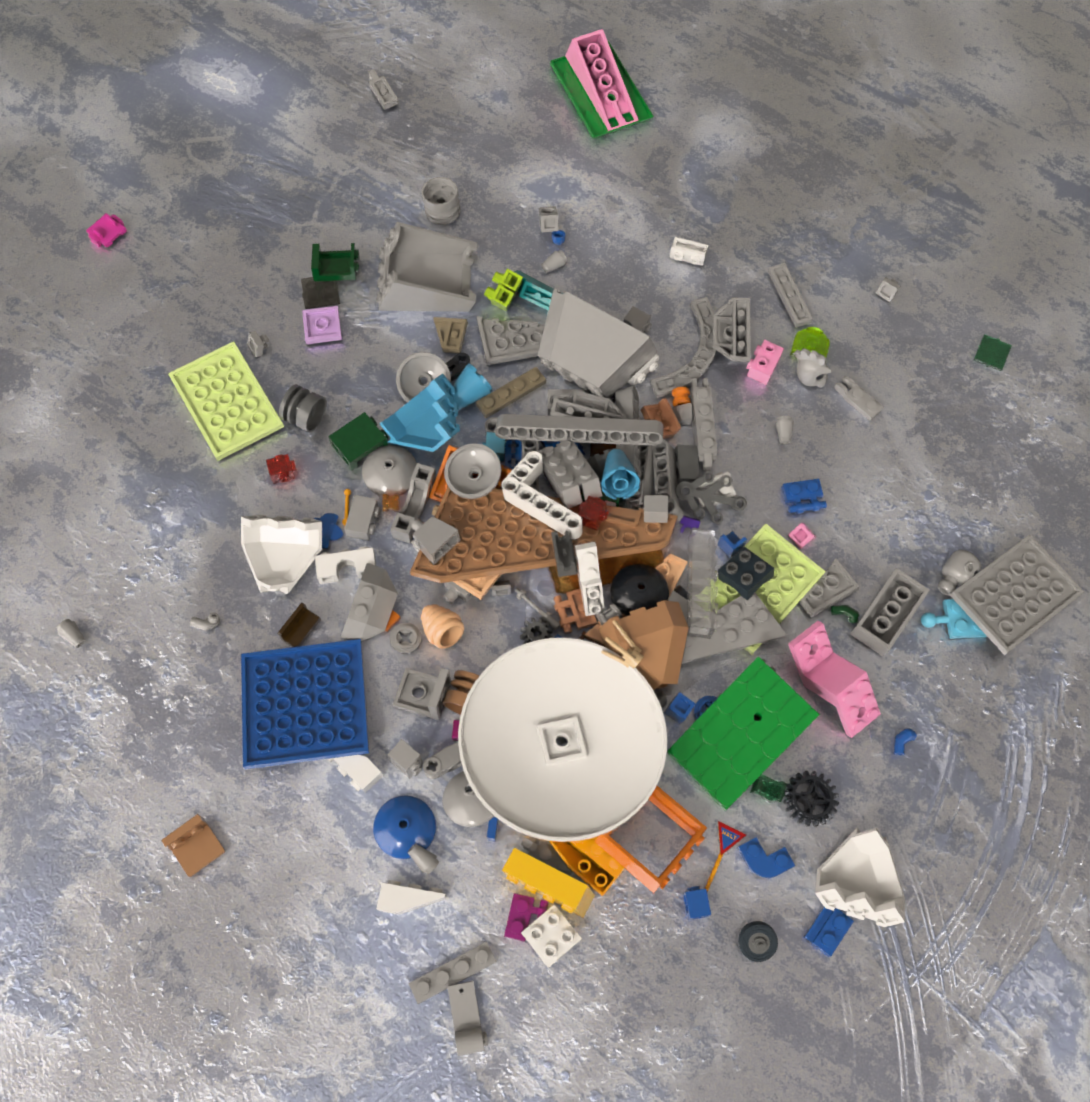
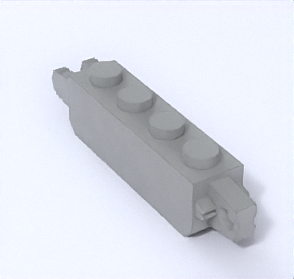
M692 378L690 400L692 403L694 446H697L698 461L703 463V471H711L713 467L712 461H716L717 455L711 387H709L708 378H703V387H697V379Z

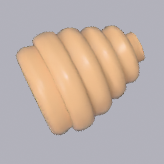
M437 604L427 605L422 610V625L431 644L440 649H446L460 640L464 633V625L458 614Z

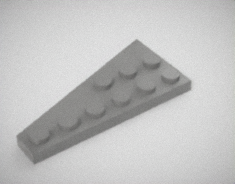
M476 316L487 365L538 356L545 325H539L538 322L518 320L499 321L498 318L489 320Z

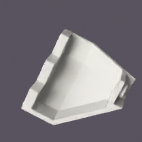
M266 515L241 516V545L260 593L281 591L288 594L314 561L315 556H318L322 550V521L305 517L303 520H298L289 516H277L274 518L266 517Z
M857 827L817 869L815 894L825 908L833 911L835 908L847 911L846 915L864 920V918L876 921L877 925L883 927L904 923L905 896L887 837H882L877 828L860 832Z

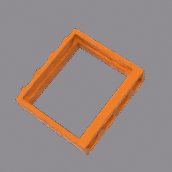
M656 786L648 800L692 836L659 877L655 876L611 837L619 827L597 836L594 841L653 893L659 887L663 890L670 881L668 878L670 873L675 875L682 867L680 861L682 859L687 861L694 852L691 848L694 845L698 847L703 842L705 837L702 835L707 829L704 824L658 786Z

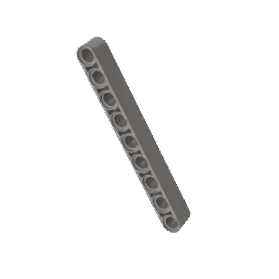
M516 414L500 415L495 428V434L500 439L559 442L569 440L570 442L652 446L661 444L664 431L662 422L657 420Z

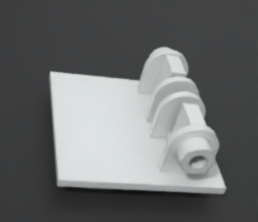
M555 905L550 907L521 932L548 968L582 939Z

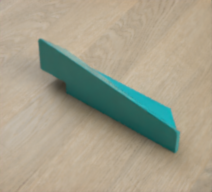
M519 270L513 271L523 277L522 284L517 291L520 293L519 297L549 311L554 288Z

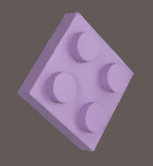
M338 306L302 310L306 344L342 340Z

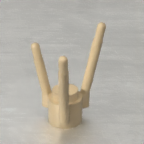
M613 620L612 623L633 650L629 648L626 651L606 637L605 640L620 651L623 657L620 658L605 650H602L601 653L622 663L627 668L630 666L634 669L644 657L640 654L642 650L634 644L617 621Z

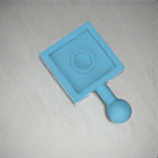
M954 599L942 602L945 615L935 616L933 613L927 612L921 616V623L927 628H931L938 623H947L950 639L987 637Z

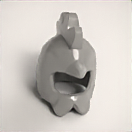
M807 349L796 350L794 355L798 359L797 376L800 382L807 386L822 388L828 379L827 373H832V370L826 364V358L814 350L811 352ZM824 374L820 380L816 379L819 375Z

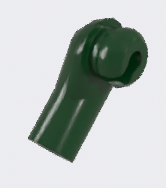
M848 605L831 606L832 615H846L850 623H857L859 621V612Z

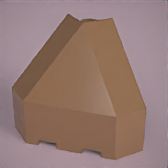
M663 600L657 602V607L648 610L642 607L630 611V616L621 619L618 616L612 617L599 628L604 646L623 657V654L605 640L606 637L626 651L629 648L633 650V648L612 623L613 620L617 621L634 644L642 650L640 654L644 657L635 668L644 676L653 691L656 688H664L668 684H678L689 628L679 602Z

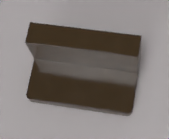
M301 603L277 634L289 646L299 647L315 629L321 618L308 610L304 603Z

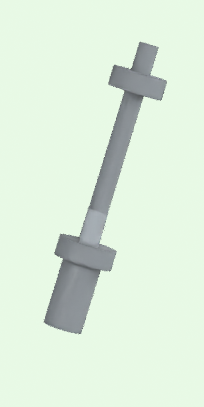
M515 589L518 593L516 597L519 600L523 598L540 613L544 623L549 622L554 630L559 628L560 624L551 617L552 614L549 611L544 613L526 596L527 592L524 589Z

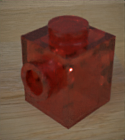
M288 454L277 455L266 460L273 484L286 483L291 479H295L294 471H297L294 460H290Z
M588 496L586 501L582 502L579 507L582 525L597 531L602 521L605 522L608 517L607 502L600 498Z

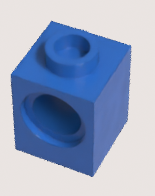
M700 886L687 888L688 892L683 894L687 920L711 916L707 890H700Z

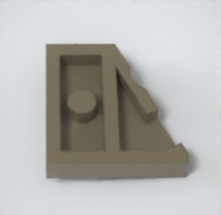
M434 317L433 320L443 352L461 353L468 325L467 319Z

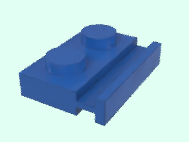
M823 906L803 938L810 941L811 944L828 957H831L854 921L837 908L833 911Z

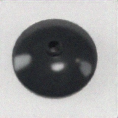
M632 564L624 567L615 575L611 584L610 594L613 604L627 617L630 616V611L642 607L648 610L657 607V602L668 601L669 587L665 577L654 567L645 564ZM638 585H643L644 589H639Z

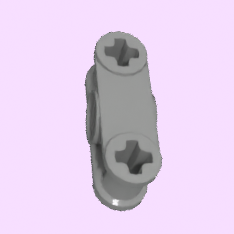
M458 742L445 747L424 761L423 770L428 778L437 779L462 766ZM433 764V766L436 767L435 772L430 770V765Z

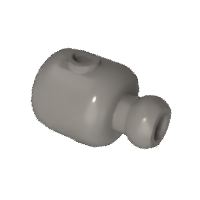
M955 551L942 568V574L945 579L939 581L938 590L944 595L950 596L956 590V587H960L979 572L981 567L979 559L969 551Z

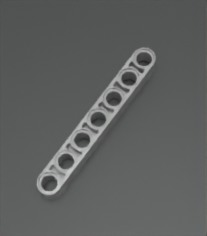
M630 386L617 390L615 398L616 406L626 415V419H639V396L636 387ZM616 444V449H621L625 452L638 473L640 487L636 493L641 492L640 445Z

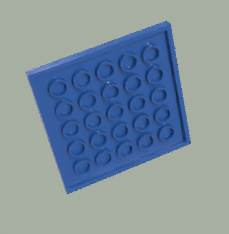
M361 639L241 654L243 768L245 770L369 754Z

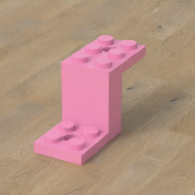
M815 622L788 643L804 687L837 708L847 736L850 738L854 737L881 715L867 672L833 652L822 622Z

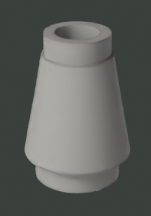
M561 249L555 250L541 264V267L545 273L564 266L568 260Z
M780 416L775 423L780 444H790L794 421H792L790 416Z
M65 619L56 627L58 635L75 646V648H79L86 642L74 621Z
M417 843L407 852L419 869L427 874H430L439 863L436 855Z

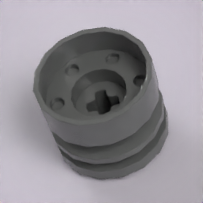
M292 385L281 401L279 417L290 424H296L297 427L307 432H312L322 421L327 407V400L319 394L310 393L308 389L302 386Z

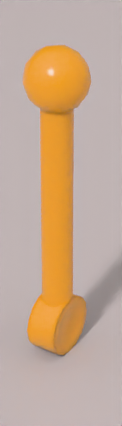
M350 489L344 490L346 495L345 516L342 520L344 526L348 518Z

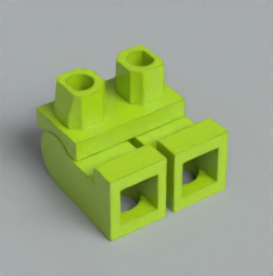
M508 268L504 274L495 272L492 282L498 284L496 290L488 286L484 296L491 300L492 305L507 311L522 284L523 277Z

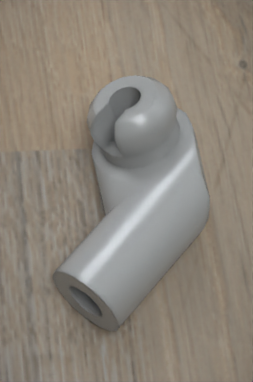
M210 613L205 620L192 617L190 626L204 631L210 630L219 624V615L217 613Z

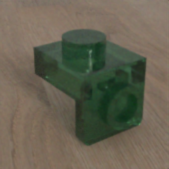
M761 774L752 784L750 793L767 802H781L785 796L784 792L787 783L775 781Z

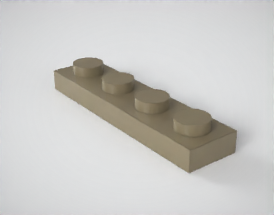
M534 367L476 401V406L485 418H488L546 384V378L537 367Z

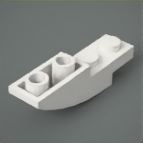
M590 542L576 545V564L585 615L590 616L603 613L605 608L596 543Z

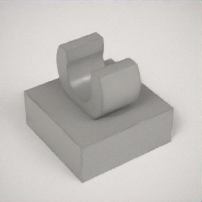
M885 277L876 294L891 302L901 286L898 285L896 280H890Z
M256 331L249 332L247 345L256 358L262 356L263 349L268 347L266 342L269 339L266 335L259 336Z

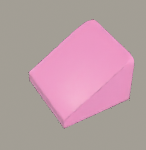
M805 523L799 524L788 534L800 549L816 538V535Z

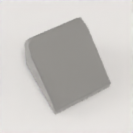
M692 403L672 407L680 425H691Z
M510 581L495 582L491 587L492 596L510 595Z

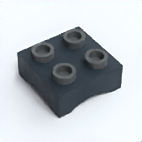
M743 547L718 569V579L733 587L747 601L760 586L774 577V567L746 547Z

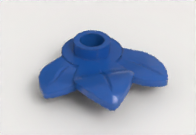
M326 513L320 518H313L322 521L323 549L329 547L330 541L338 540L344 536L342 529L336 525L339 516L334 513Z

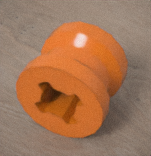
M677 387L672 390V396L674 397L672 401L673 406L691 403L688 397L690 395L689 388Z

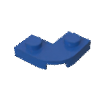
M757 837L737 847L748 869L760 877L774 878L795 867L785 847L767 856Z

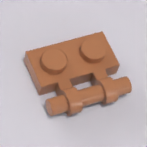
M580 589L567 592L568 600L562 601L561 595L554 597V608L559 614V623L561 628L564 629L565 634L572 632L571 624L576 623L578 630L597 624L595 615H585ZM571 608L573 616L568 617L565 609Z

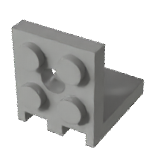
M405 668L393 707L439 720L443 700L449 687H451L449 670L441 668L438 677ZM421 688L424 690V694L422 697L417 698L413 696V691Z

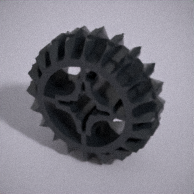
M806 770L803 772V775L797 773L796 778L791 777L789 779L791 784L787 783L785 785L788 791H784L782 794L784 797H787V799L783 800V804H789V807L785 810L786 812L792 810L793 814L790 817L794 819L797 816L798 824L805 820L806 827H809L811 822L814 827H817L819 823L822 825L826 824V819L830 821L833 818L831 814L837 813L835 806H838L839 802L834 799L839 797V794L832 792L836 789V786L830 787L831 779L824 781V774H820L817 777L816 771H813L810 775ZM809 783L806 792H796L799 785ZM817 787L822 790L825 796L819 794ZM809 795H812V798L815 800L812 803L809 801L810 799H807ZM796 801L803 804L804 811L798 806ZM826 805L822 813L812 814L815 806Z

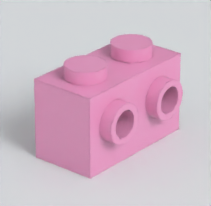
M764 340L762 345H758L754 352L756 357L751 359L747 365V369H749L747 377L767 385L784 348Z

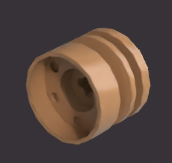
M457 670L454 674L455 679L451 681V686L456 690L447 691L443 705L461 715L467 695L475 681L479 678V675Z

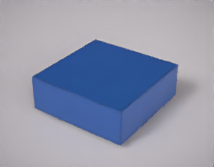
M496 817L489 820L487 840L492 842L496 840L498 818Z

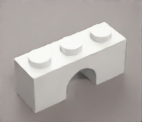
M360 547L358 550L352 551L345 549L338 553L324 552L315 556L317 579L320 584L339 582V571L345 566L356 568L358 579L362 578L367 563L376 566L373 548Z

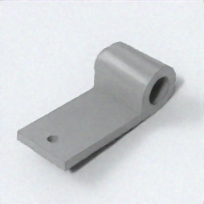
M474 981L447 986L458 1056L485 1051L484 1046H488L487 1033L482 1032Z

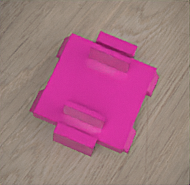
M105 213L86 232L89 234L88 237L91 242L98 247L102 246V244L105 247H109L117 237L123 235L127 230L120 218L114 214L110 216Z

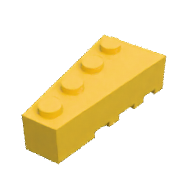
M516 848L513 849L502 869L507 875L506 879L511 883L517 885L519 882L530 893L535 894L537 892L549 903L554 904L555 902L568 913H575L584 918L595 896L588 885Z

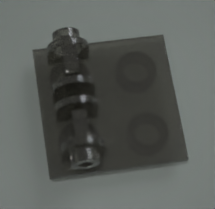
M313 277L301 279L305 309L340 304L337 281H313Z

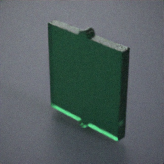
M984 334L974 361L982 363L986 367L1002 371L1012 345L1000 341L999 338L995 339Z

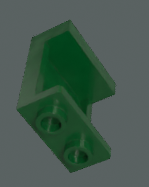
M320 243L312 244L311 271L313 281L356 280V273L359 272V262L356 261L360 260L359 249L355 248V243H351V250L321 251Z
M365 412L328 436L331 446L352 471L358 467L357 462L381 445H388L386 432L383 429L379 430L375 419L372 416L369 417Z

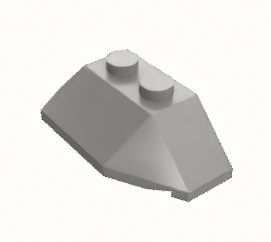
M732 297L728 303L713 315V348L731 361L750 362L751 360L750 298Z
M576 390L554 397L550 416L626 419V415L610 399Z
M369 563L366 564L341 634L342 638L348 640L361 639V642L385 631L398 595L386 569Z

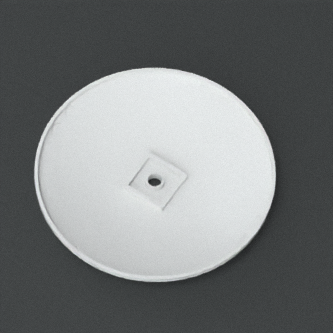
M548 638L523 644L492 662L475 681L467 695L462 708L458 729L459 754L465 776L481 803L496 818L518 832L534 838L558 842L580 841L603 835L616 829L633 817L648 801L658 784L667 754L666 723L659 700L647 680L636 668L633 669L630 666L627 668L622 663L602 654L601 651L605 650L622 658L604 646L573 638ZM558 737H565L568 743L565 746H559L556 743V739Z

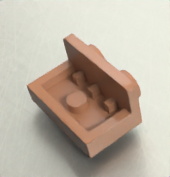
M662 398L658 404L643 406L640 410L645 420L662 422L664 426L663 439L673 438L681 429V425L666 398Z

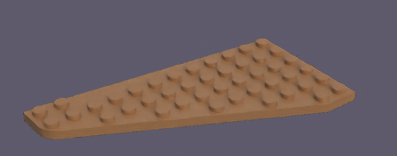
M447 487L434 517L456 528L459 532L460 541L436 564H432L425 554L419 550L410 573L411 576L438 583H446L556 566L551 532L556 530L506 501L503 497L502 489L494 488L489 494L481 498L466 499L459 497ZM547 496L564 506L559 498ZM582 502V504L569 508V510L578 514L582 519L583 533L578 539H572L575 559V546L590 542L596 543L598 559L663 549L670 543L677 522V516L668 514L667 523L644 522V509L641 508L634 510L589 502ZM557 531L559 537L564 536L563 534Z

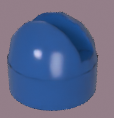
M562 230L553 231V243L556 245L564 243L565 232Z

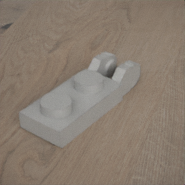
M848 376L842 378L844 385L841 383L834 385L836 391L843 396V399L869 421L884 408Z

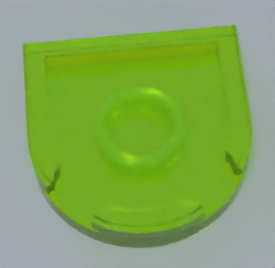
M807 327L796 333L790 355L795 356L796 350L807 349L810 352L814 350L827 358L830 341L821 329Z

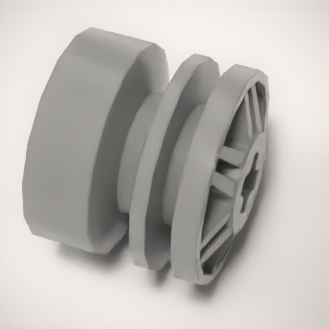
M436 177L424 184L422 199L427 219L438 225H446L455 221L460 215L461 209L458 188L455 182L446 177Z

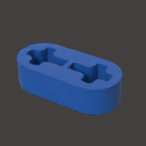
M508 439L506 441V467L514 469L515 467H511L512 459H515V467L522 460V444L520 440ZM513 444L516 446L515 453H512L511 447Z

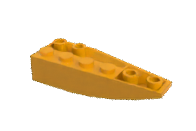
M597 837L571 842L549 841L567 867L602 897L625 870L621 864L594 842Z

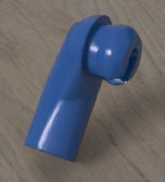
M906 728L895 736V755L902 756L905 754V744L909 741H914L917 737L915 731Z

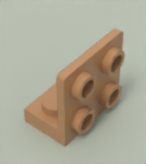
M199 814L161 840L164 846L173 852L188 877L194 876L225 853V849L205 819Z

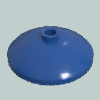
M413 796L395 797L387 801L377 812L373 824L374 837L378 846L387 855L397 859H411L407 852L415 843L426 850L431 845L436 833L434 814L430 807L419 798ZM401 822H407L405 828H400Z

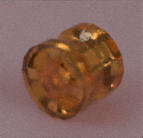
M383 493V512H388L389 510L399 512V493H394L393 495Z

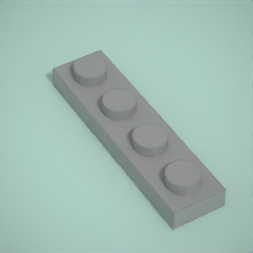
M782 263L769 267L768 273L795 328L812 323L813 318L786 264Z
M485 942L408 984L417 1004H420L448 989L447 986L457 984L496 963V960L488 943Z

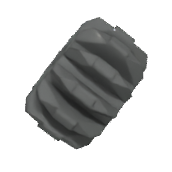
M533 617L531 618V623L525 621V627L520 629V632L523 633L520 635V640H525L523 644L553 638L551 636L553 629L548 628L549 622L543 624V618L536 622ZM539 632L540 634H538V637H535L533 633Z

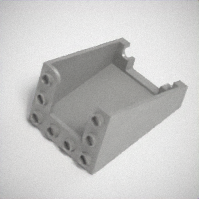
M396 222L394 228L390 229L389 238L385 239L384 247L379 252L381 262L378 267L380 277L377 282L379 292L376 298V302L379 303L378 310L469 312L476 302V294L470 291L471 265L474 262L472 253L477 251V242Z

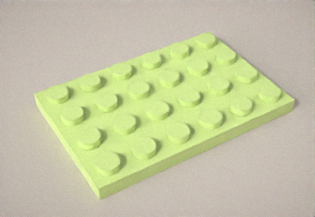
M234 341L168 373L217 461L284 427Z
M766 523L744 546L774 567V577L760 586L755 593L779 624L826 572ZM717 575L692 604L703 610V614L708 617L741 595L733 587L720 581ZM762 643L751 645L744 649L753 655Z

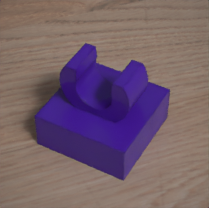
M683 515V518L680 520V524H683L680 532L683 534L684 529L689 527L691 529L690 536H693L695 528H699L701 521Z

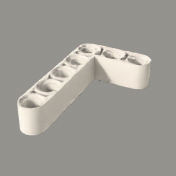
M537 451L529 452L503 480L502 490L504 499L564 536L565 531H568L570 539H578L583 533L581 517L530 487L543 472V458Z

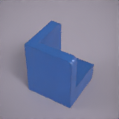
M732 531L726 536L724 534L720 536L717 545L731 558L745 546L748 539L746 537L740 539Z
M679 692L674 696L663 713L681 724L690 714L696 703Z

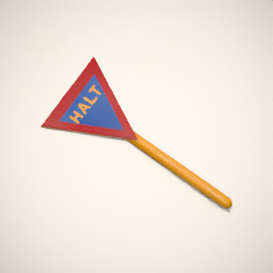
M718 821L720 853L705 886L707 892L723 854L746 836V834Z

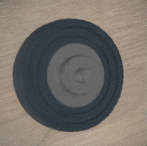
M753 921L742 928L739 933L738 943L745 957L754 962H763L775 954L778 947V938L770 925L762 921Z

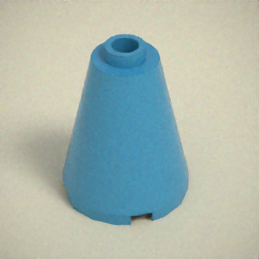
M470 363L463 369L453 384L455 388L453 399L457 403V411L462 410L493 391L488 381Z
M613 449L607 454L601 480L602 491L612 499L617 500V498L621 497L628 499L639 490L640 477L625 452L621 449Z

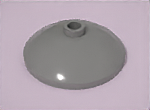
M426 352L412 354L398 368L396 374L397 389L403 399L409 402L442 373L451 383L450 371L445 362L434 354ZM426 377L427 383L422 384L421 378Z
M464 445L455 450L448 458L444 469L445 481L451 491L459 497L466 499L481 498L489 494L497 486L501 477L500 460L496 453L485 445ZM474 474H479L477 478H473Z
M395 445L382 446L372 451L366 457L362 466V477L365 485L373 493L383 497H396L409 490L410 479L417 462L414 456L405 448Z
M462 771L447 784L442 798L443 808L447 816L458 825L465 827L482 825L491 820L494 815L481 803L473 790L467 792L472 788L464 771Z

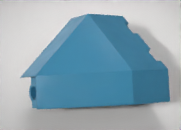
M443 373L431 381L429 386L398 411L380 423L381 427L391 438L388 443L434 452L460 431V426L456 423V417L458 416L457 403L453 399L455 388Z

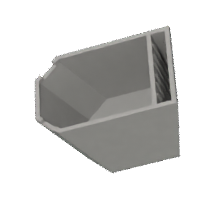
M555 288L538 351L541 363L552 371L555 369L565 380L571 383L575 381L581 389L585 391L591 390L596 396L611 399L617 390H620L656 355L657 350L650 336L567 291L561 294L560 290Z

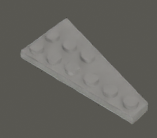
M756 593L748 601L739 596L688 629L681 664L700 658H708L719 653L723 654L747 648L759 643H767L778 638H786L787 634Z

